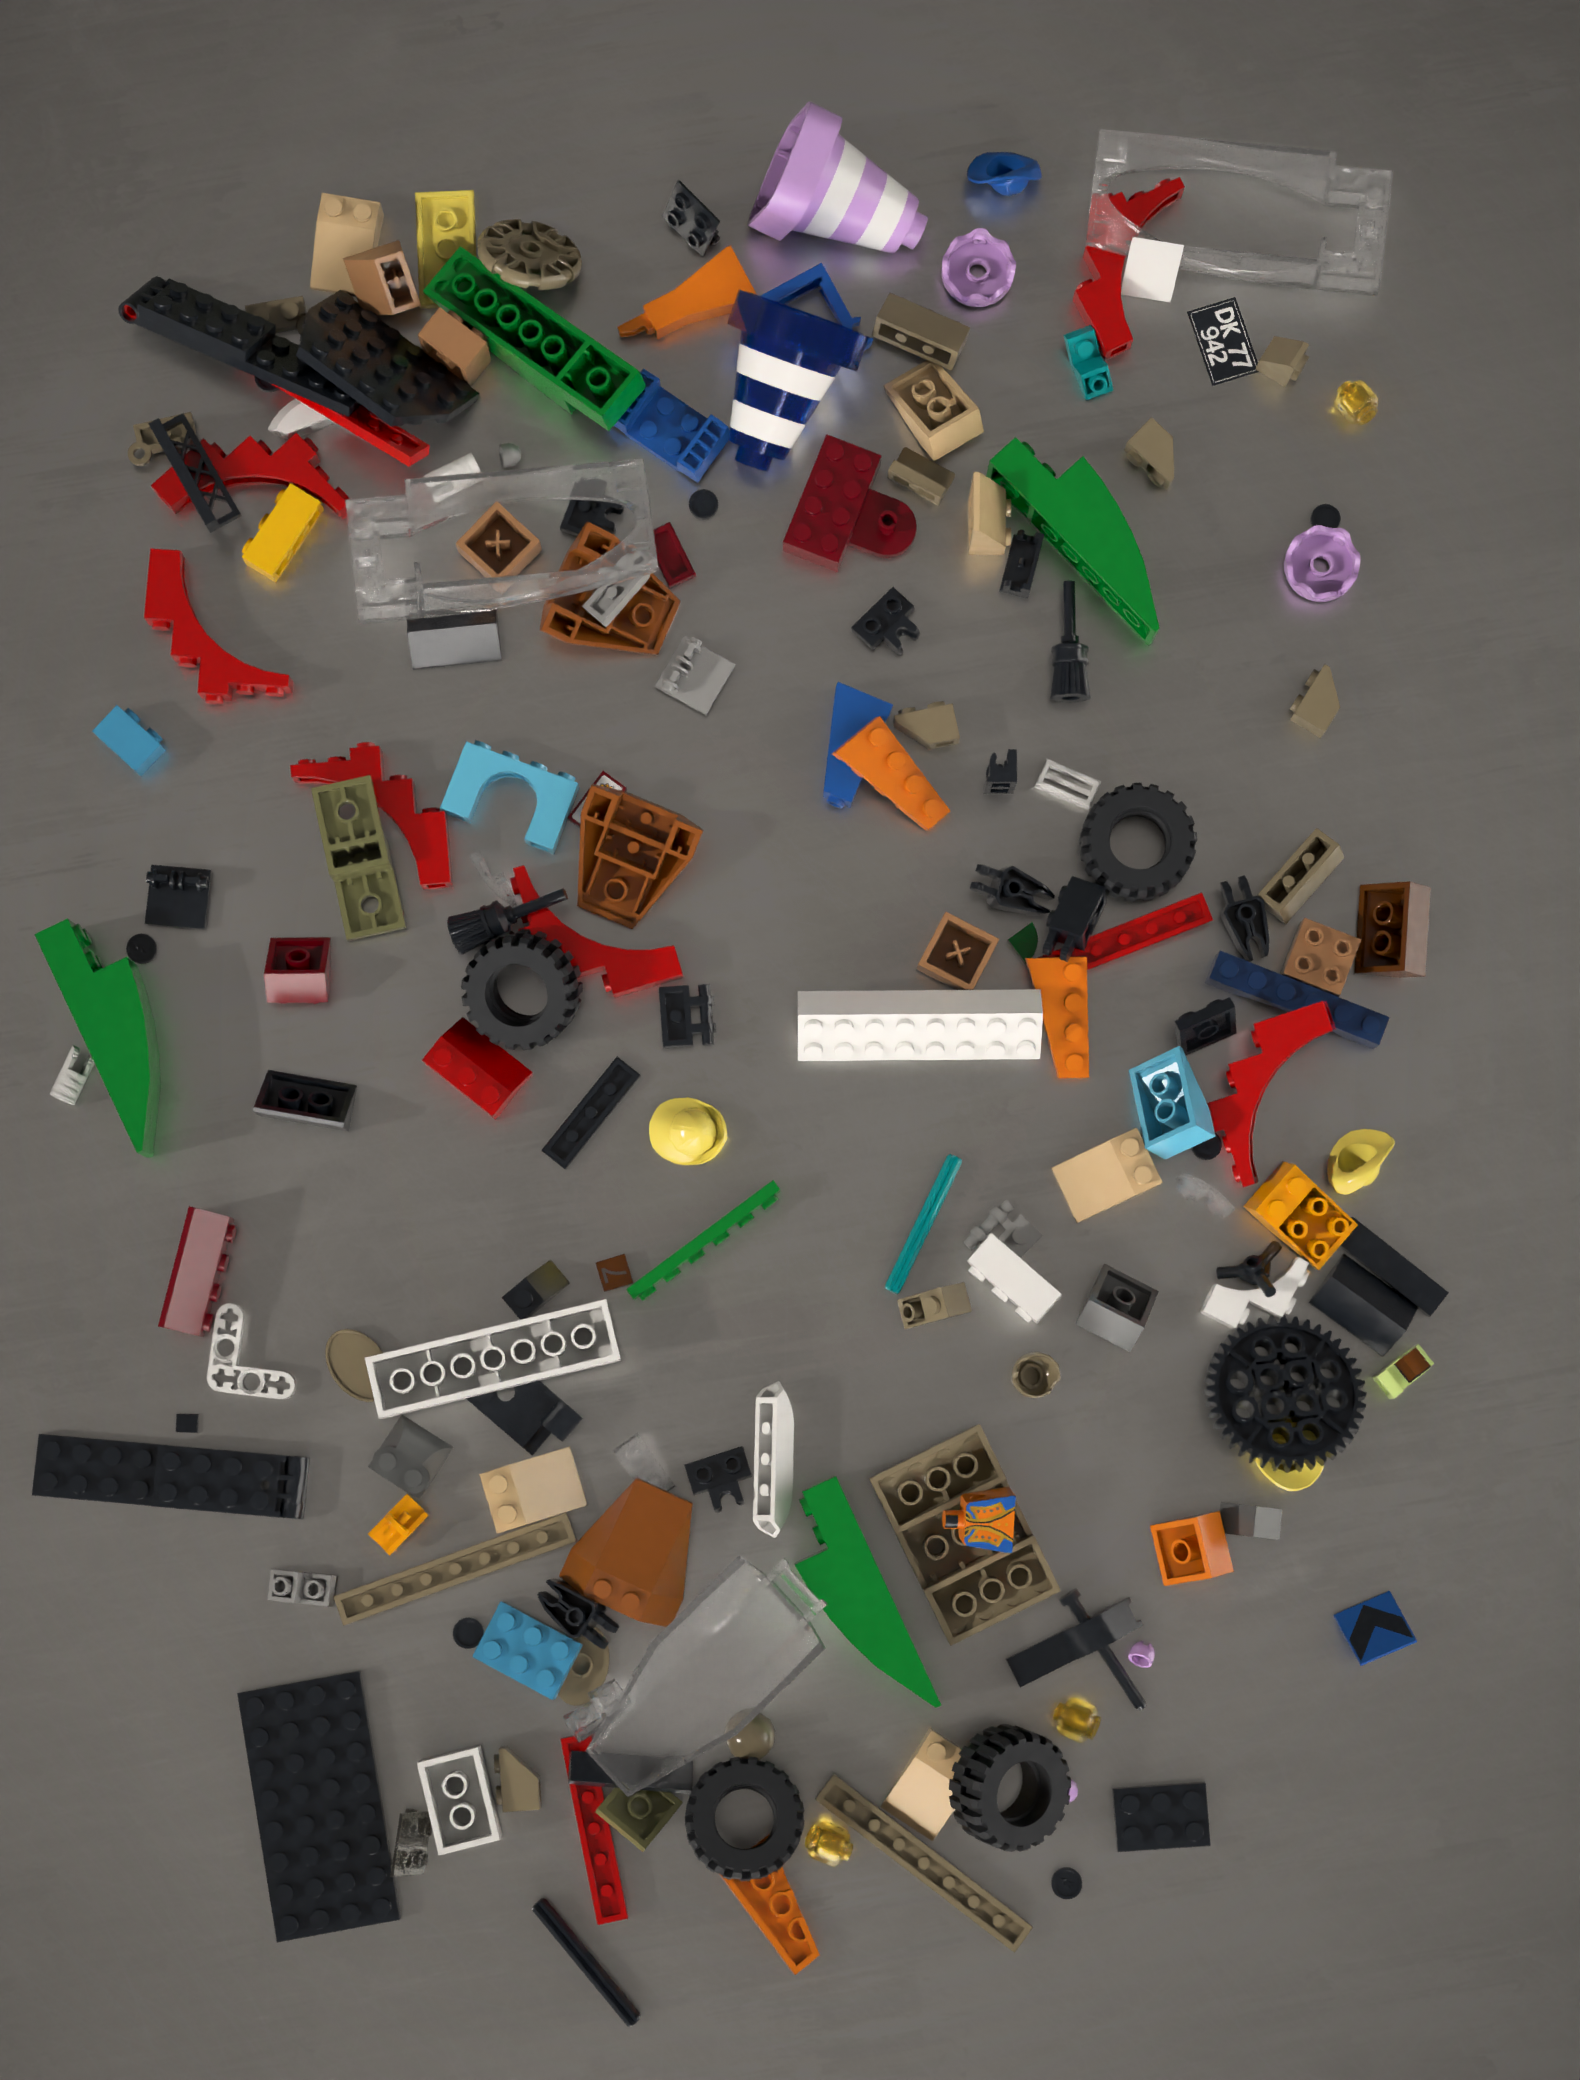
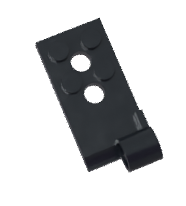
M541 1381L514 1387V1397L509 1401H502L498 1397L497 1391L466 1398L532 1456L551 1433L563 1442L583 1419Z

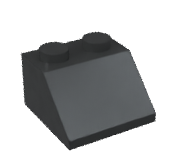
M1104 1264L1081 1309L1076 1325L1130 1352L1145 1328L1159 1291Z

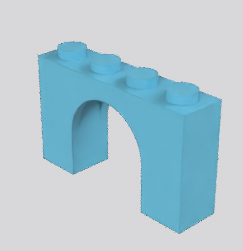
M475 740L474 744L466 741L440 806L441 811H445L447 815L471 824L484 790L492 782L505 777L521 779L527 782L537 795L536 810L524 840L527 845L555 854L568 821L567 817L571 813L580 790L579 784L575 782L576 778L560 771L558 775L550 773L545 765L531 761L530 765L519 761V756L508 751H503L502 754L491 751L492 747L481 741Z

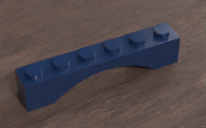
M1219 951L1215 955L1205 984L1228 993L1256 1000L1288 1012L1327 1000L1336 1030H1333V1032L1371 1049L1380 1045L1390 1018L1223 951Z

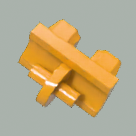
M406 1494L368 1535L390 1556L429 1514L409 1494Z

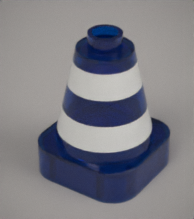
M738 289L727 324L741 330L729 441L739 445L735 461L768 472L772 458L785 460L841 367L858 371L869 336L814 314Z

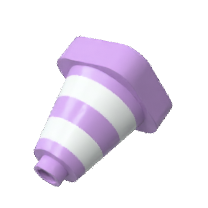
M809 101L786 128L763 180L747 225L779 241L793 230L889 253H895L901 244L914 249L924 232L928 220L927 216L917 212L919 199L838 134L842 124V117Z

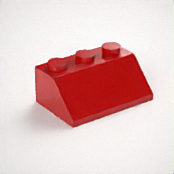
M462 1017L437 1040L422 1061L496 1120L533 1072L502 1047L491 1043L487 1035H481L473 1024Z

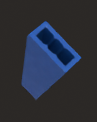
M840 682L837 683L835 689L823 797L828 798L827 803L843 809L844 806L851 808L863 777H859L851 770V767L842 760L837 759L832 753L875 717L880 716L885 724H887L892 713L893 704Z

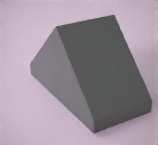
M1221 1502L1220 1514L1225 1534L1280 1539L1282 1509Z

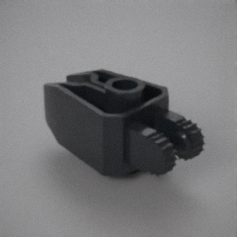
M977 865L976 872L993 880L990 887L980 882H971L969 889L987 896L986 900L991 908L1028 915L1050 913V909L1037 904L1033 897L1037 896L1047 900L1055 898L1053 892L1045 884L1014 866L997 870L986 865Z
M1243 875L1238 877V886L1244 899L1241 901H1234L1231 886L1227 881L1220 882L1226 904L1222 909L1220 917L1236 949L1246 961L1251 962L1253 961L1249 940L1254 939L1256 941L1261 956L1264 958L1269 953V931L1264 900L1252 895L1248 880Z
M548 1579L546 1583L558 1594L559 1599L546 1591L537 1594L547 1614L569 1638L584 1636L599 1648L605 1649L609 1642L594 1628L597 1624H600L605 1630L616 1633L619 1625L605 1614L606 1606L583 1596L563 1580Z

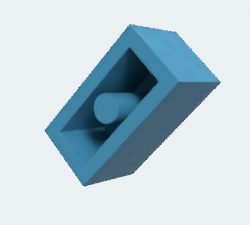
M116 705L92 732L135 772L142 776L166 751L159 744L163 739L150 727L145 731L138 724L141 719L131 709L127 708L123 711Z

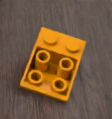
M1284 1161L1280 1163L1243 1206L1264 1227L1317 1270H1320L1358 1226L1349 1215L1295 1164Z

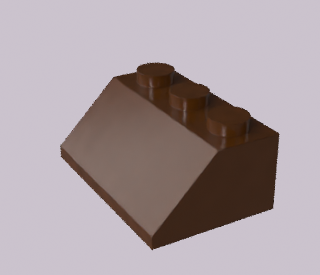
M1411 881L1360 885L1357 938L1361 939L1355 957V974L1396 978L1425 977L1430 887Z

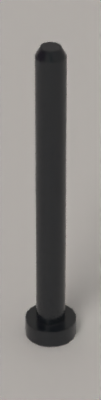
M1075 1588L1062 1596L1059 1601L1063 1607L1068 1605L1078 1622L1082 1623L1090 1619V1616L1079 1601L1078 1597L1081 1594ZM1109 1645L1097 1650L1135 1709L1143 1710L1146 1707V1701Z

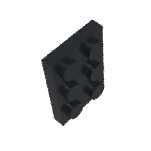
M1205 1782L1112 1788L1117 1852L1211 1846Z

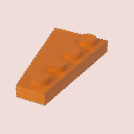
M880 716L875 717L832 753L837 759L842 760L851 767V770L859 777H863L873 785L874 789L881 795L886 796L895 803L898 809L924 830H929L950 812V809Z
M1060 957L1025 958L1032 978L1033 989H1041L1043 1024L1057 1078H1089L1087 957H1070L1068 962L1061 960Z
M769 1834L765 1835L762 1839H760L750 1848L756 1847L763 1843L768 1838ZM783 1867L776 1872H772L767 1877L751 1879L750 1881L729 1880L722 1877L794 1975L820 1955L806 1921L801 1914L795 1895L787 1881Z

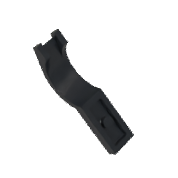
M1130 1597L1078 1625L1062 1630L1006 1658L1019 1687L1076 1659L1102 1649L1143 1626L1141 1620L1136 1621L1129 1607L1132 1603Z

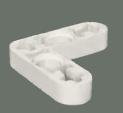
M232 1303L222 1305L217 1310L207 1371L209 1386L218 1392L275 1399H288L292 1397L296 1391L297 1382L290 1373L239 1366L245 1313L238 1305ZM232 1308L233 1314L238 1315V1320L232 1321L230 1329L231 1331L237 1330L236 1337L230 1334H220V1328L227 1330L228 1325L227 1320L223 1319V1314L229 1313ZM223 1339H230L234 1343V1351L229 1356H222L218 1351V1344ZM221 1369H224L225 1375L236 1377V1370H240L241 1372L237 1379L238 1390L233 1389L235 1385L233 1382H224L222 1387H219V1381L214 1380V1375L220 1374ZM249 1373H256L260 1378V1385L254 1391H250L244 1386V1378ZM266 1374H271L269 1381L279 1382L281 1377H285V1382L290 1383V1389H285L283 1394H279L278 1388L268 1387V1393H263L267 1384Z

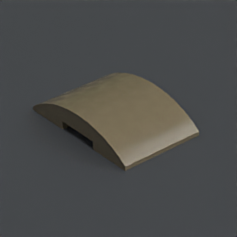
M980 1424L869 1478L950 1646L1061 1591L1017 1501L1015 1502L1012 1553L966 1546L959 1538V1529L943 1528V1511L960 1510L962 1494L1010 1487Z

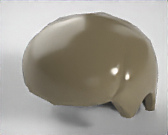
M1029 1352L1021 1356L1016 1361L1011 1373L1014 1387L1023 1396L1034 1399L1049 1395L1061 1378L1059 1364L1050 1355L1041 1352Z
M747 1712L731 1724L728 1729L726 1743L731 1754L740 1759L756 1757L758 1758L757 1760H761L773 1748L775 1728L771 1720L763 1714Z

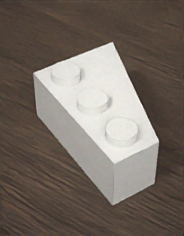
M992 1233L967 1260L971 1265L968 1271L981 1282L987 1279L994 1286L991 1291L1003 1302L1009 1299L1017 1306L1015 1312L1028 1323L1032 1320L1038 1324L1061 1298V1293Z

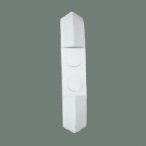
M294 399L278 412L269 425L268 430L287 441L296 432L303 438L336 423L299 400Z
M780 1381L763 1388L756 1396L753 1522L759 1530L774 1538L777 1537L787 1519L793 1492L794 1418L790 1401Z

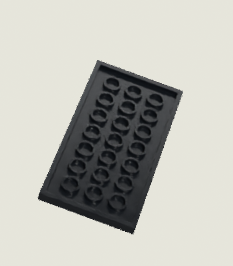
M361 1670L237 1693L277 1943L400 1920L401 1914Z

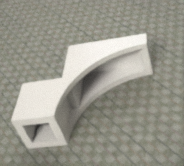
M1299 1257L1294 1258L1287 1270L1272 1282L1276 1289V1293L1272 1297H1266L1260 1288L1254 1290H1235L1215 1284L1212 1286L1200 1313L1231 1329L1236 1328L1238 1324L1243 1325L1250 1313V1309L1247 1308L1248 1303L1276 1318L1283 1317L1284 1313L1289 1315L1297 1300L1293 1297L1297 1286L1302 1288L1309 1276L1310 1271L1306 1270L1309 1262Z

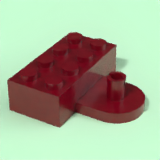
M826 434L783 540V551L835 572H838L848 546L881 558H893L906 552L913 544L916 536L917 524L914 513L904 502L871 489L881 466L882 455Z

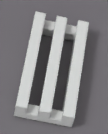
M1046 758L1034 787L1089 810L1101 781ZM1048 768L1092 786L1091 791L1048 773ZM1046 779L1050 782L1058 784L1076 793L1088 797V799L1084 800L1066 791H1063L1047 783H1044L1043 780Z

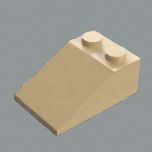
M322 193L316 222L310 281L311 289L332 293L342 290L344 293L356 296L343 258L378 247L384 217L380 202Z
M926 360L883 385L887 395L919 444L934 461L984 432L978 406L940 365Z
M974 472L968 497V555H1004L1006 546H1011V528H1006V517H1011V499H1006L1005 488L982 473Z
M1137 1128L1051 1168L1076 1223L1163 1183L1148 1150L1145 1149L1143 1139Z
M570 1446L479 1474L497 1534L588 1505Z
M929 1728L880 1807L933 1841L955 1810L951 1808L949 1796L952 1795V1791L949 1790V1779H953L954 1772L952 1767L954 1762L958 1763L961 1757L959 1753L962 1748L932 1728Z

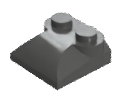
M401 1415L381 1447L375 1452L368 1467L405 1492L421 1499L454 1447L406 1416Z

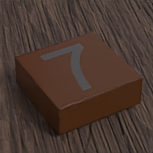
M625 1254L596 1262L604 1292L633 1284Z

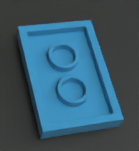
M501 1601L472 1657L549 1699L555 1700L583 1644Z

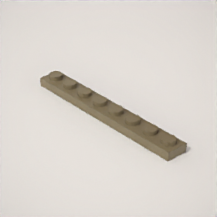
M565 1512L333 1597L344 1626L571 1544L577 1540L568 1514Z
M833 1774L815 1798L816 1801L1014 1953L1032 1930L1033 1926L837 1775Z

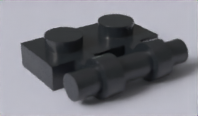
M710 984L698 985L699 996L690 997L689 985L659 987L663 1048L693 1046L692 1034L702 1035V1045H714L716 1023H713L712 1019L714 996H711ZM691 1007H700L701 1023L692 1024Z

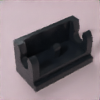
M1021 529L1018 530L1017 535H1013L999 592L1028 599L1045 534L1036 532L1034 536L1024 534L1025 531Z
M1008 749L1007 760L1004 761V765L996 764L997 756L996 753H993L986 770L983 794H1013L1017 784V749Z

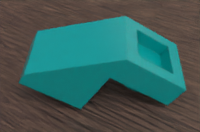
M1089 325L1063 335L1068 358L1084 398L1089 400L1113 391L1109 367L1100 356L1094 328Z

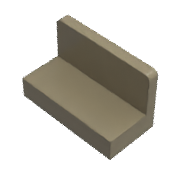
M904 447L898 459L893 460L889 467L887 478L940 505L955 478V473Z

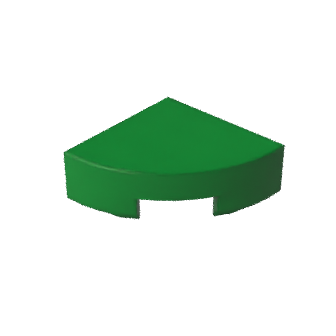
M1032 922L1007 940L1025 965L1027 964L1025 958H1032L1038 945L1037 931Z

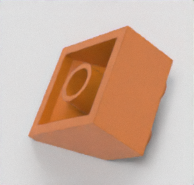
M1220 1511L1150 1525L1164 1586L1209 1579L1234 1572Z

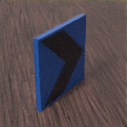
M1390 1591L1334 1614V1618L1360 1666L1417 1642L1415 1635Z

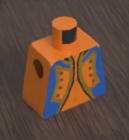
M1010 1487L962 1494L960 1510L943 1511V1528L959 1529V1538L966 1546L1012 1553L1016 1495Z

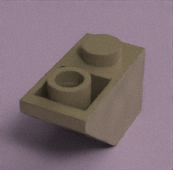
M1274 336L1260 358L1256 370L1286 387L1290 379L1296 382L1303 371L1304 365L1309 359V356L1305 354L1309 344L1304 341Z
M1151 417L1127 441L1124 451L1126 452V457L1133 465L1137 467L1140 465L1148 472V478L1156 486L1160 487L1162 485L1168 490L1174 480L1173 436Z
M1326 664L1323 665L1320 671L1313 670L1305 685L1310 687L1305 696L1299 694L1290 708L1294 711L1290 720L1319 738L1326 732L1340 709L1331 669Z
M938 701L928 704L927 709L916 711L915 707H909L899 710L898 715H894V728L929 750L959 744L960 735L953 703L945 705L944 701Z
M965 1282L939 1287L897 1300L904 1329L972 1312Z
M508 1746L500 1747L499 1754L494 1755V1772L500 1773L501 1786H496V1804L502 1805V1812L540 1810L542 1807L540 1775Z

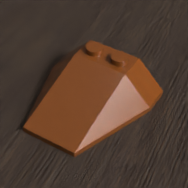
M586 522L567 551L543 606L540 631L568 644L658 655L681 601L649 570V579L607 627L600 623L582 606L620 562L627 556L632 558L634 554L614 534L590 522Z
M592 784L581 811L577 906L633 929L691 861L704 830L683 815L629 792Z
M637 1477L571 1548L559 1577L583 1596L639 1622L671 1628L684 1599L693 1503Z

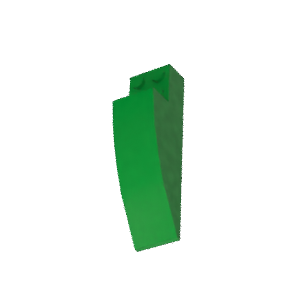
M460 246L423 290L424 294L447 313L449 310L455 312L463 320L462 324L468 329L476 328L487 338L486 342L489 351L572 415L578 409L607 431H610L645 389L646 384L640 371L520 287L501 280V275L498 273L492 274L482 264L481 260Z
M1015 437L989 461L986 477L1006 489V499H1011V504L1039 533L1045 534L1044 538L1129 627L1150 646L1160 627L1145 563L1134 535L1110 491L1084 456L1056 479L1054 470L1045 462L1041 464L1034 456L1035 451L1027 442L1023 441L1021 443Z
M67 918L34 935L136 1152L146 1158L152 1157L154 1155L161 1090L160 1059L155 1022L138 965L128 957L104 967L99 956H95L89 948L93 943L85 928L82 929L79 923L74 924Z
M833 1476L803 1490L804 1497L799 1499L806 1517L813 1515L817 1526L812 1527V1530L819 1545L826 1543L827 1548L794 1563L809 1591L829 1619L874 1666L935 1708L941 1706L837 1477Z

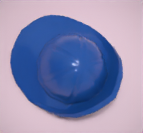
M987 152L976 156L967 169L969 181L977 184L988 183L996 192L1005 196L1017 195L1026 188L1030 180L1038 181L1042 178L1037 160L1013 152Z

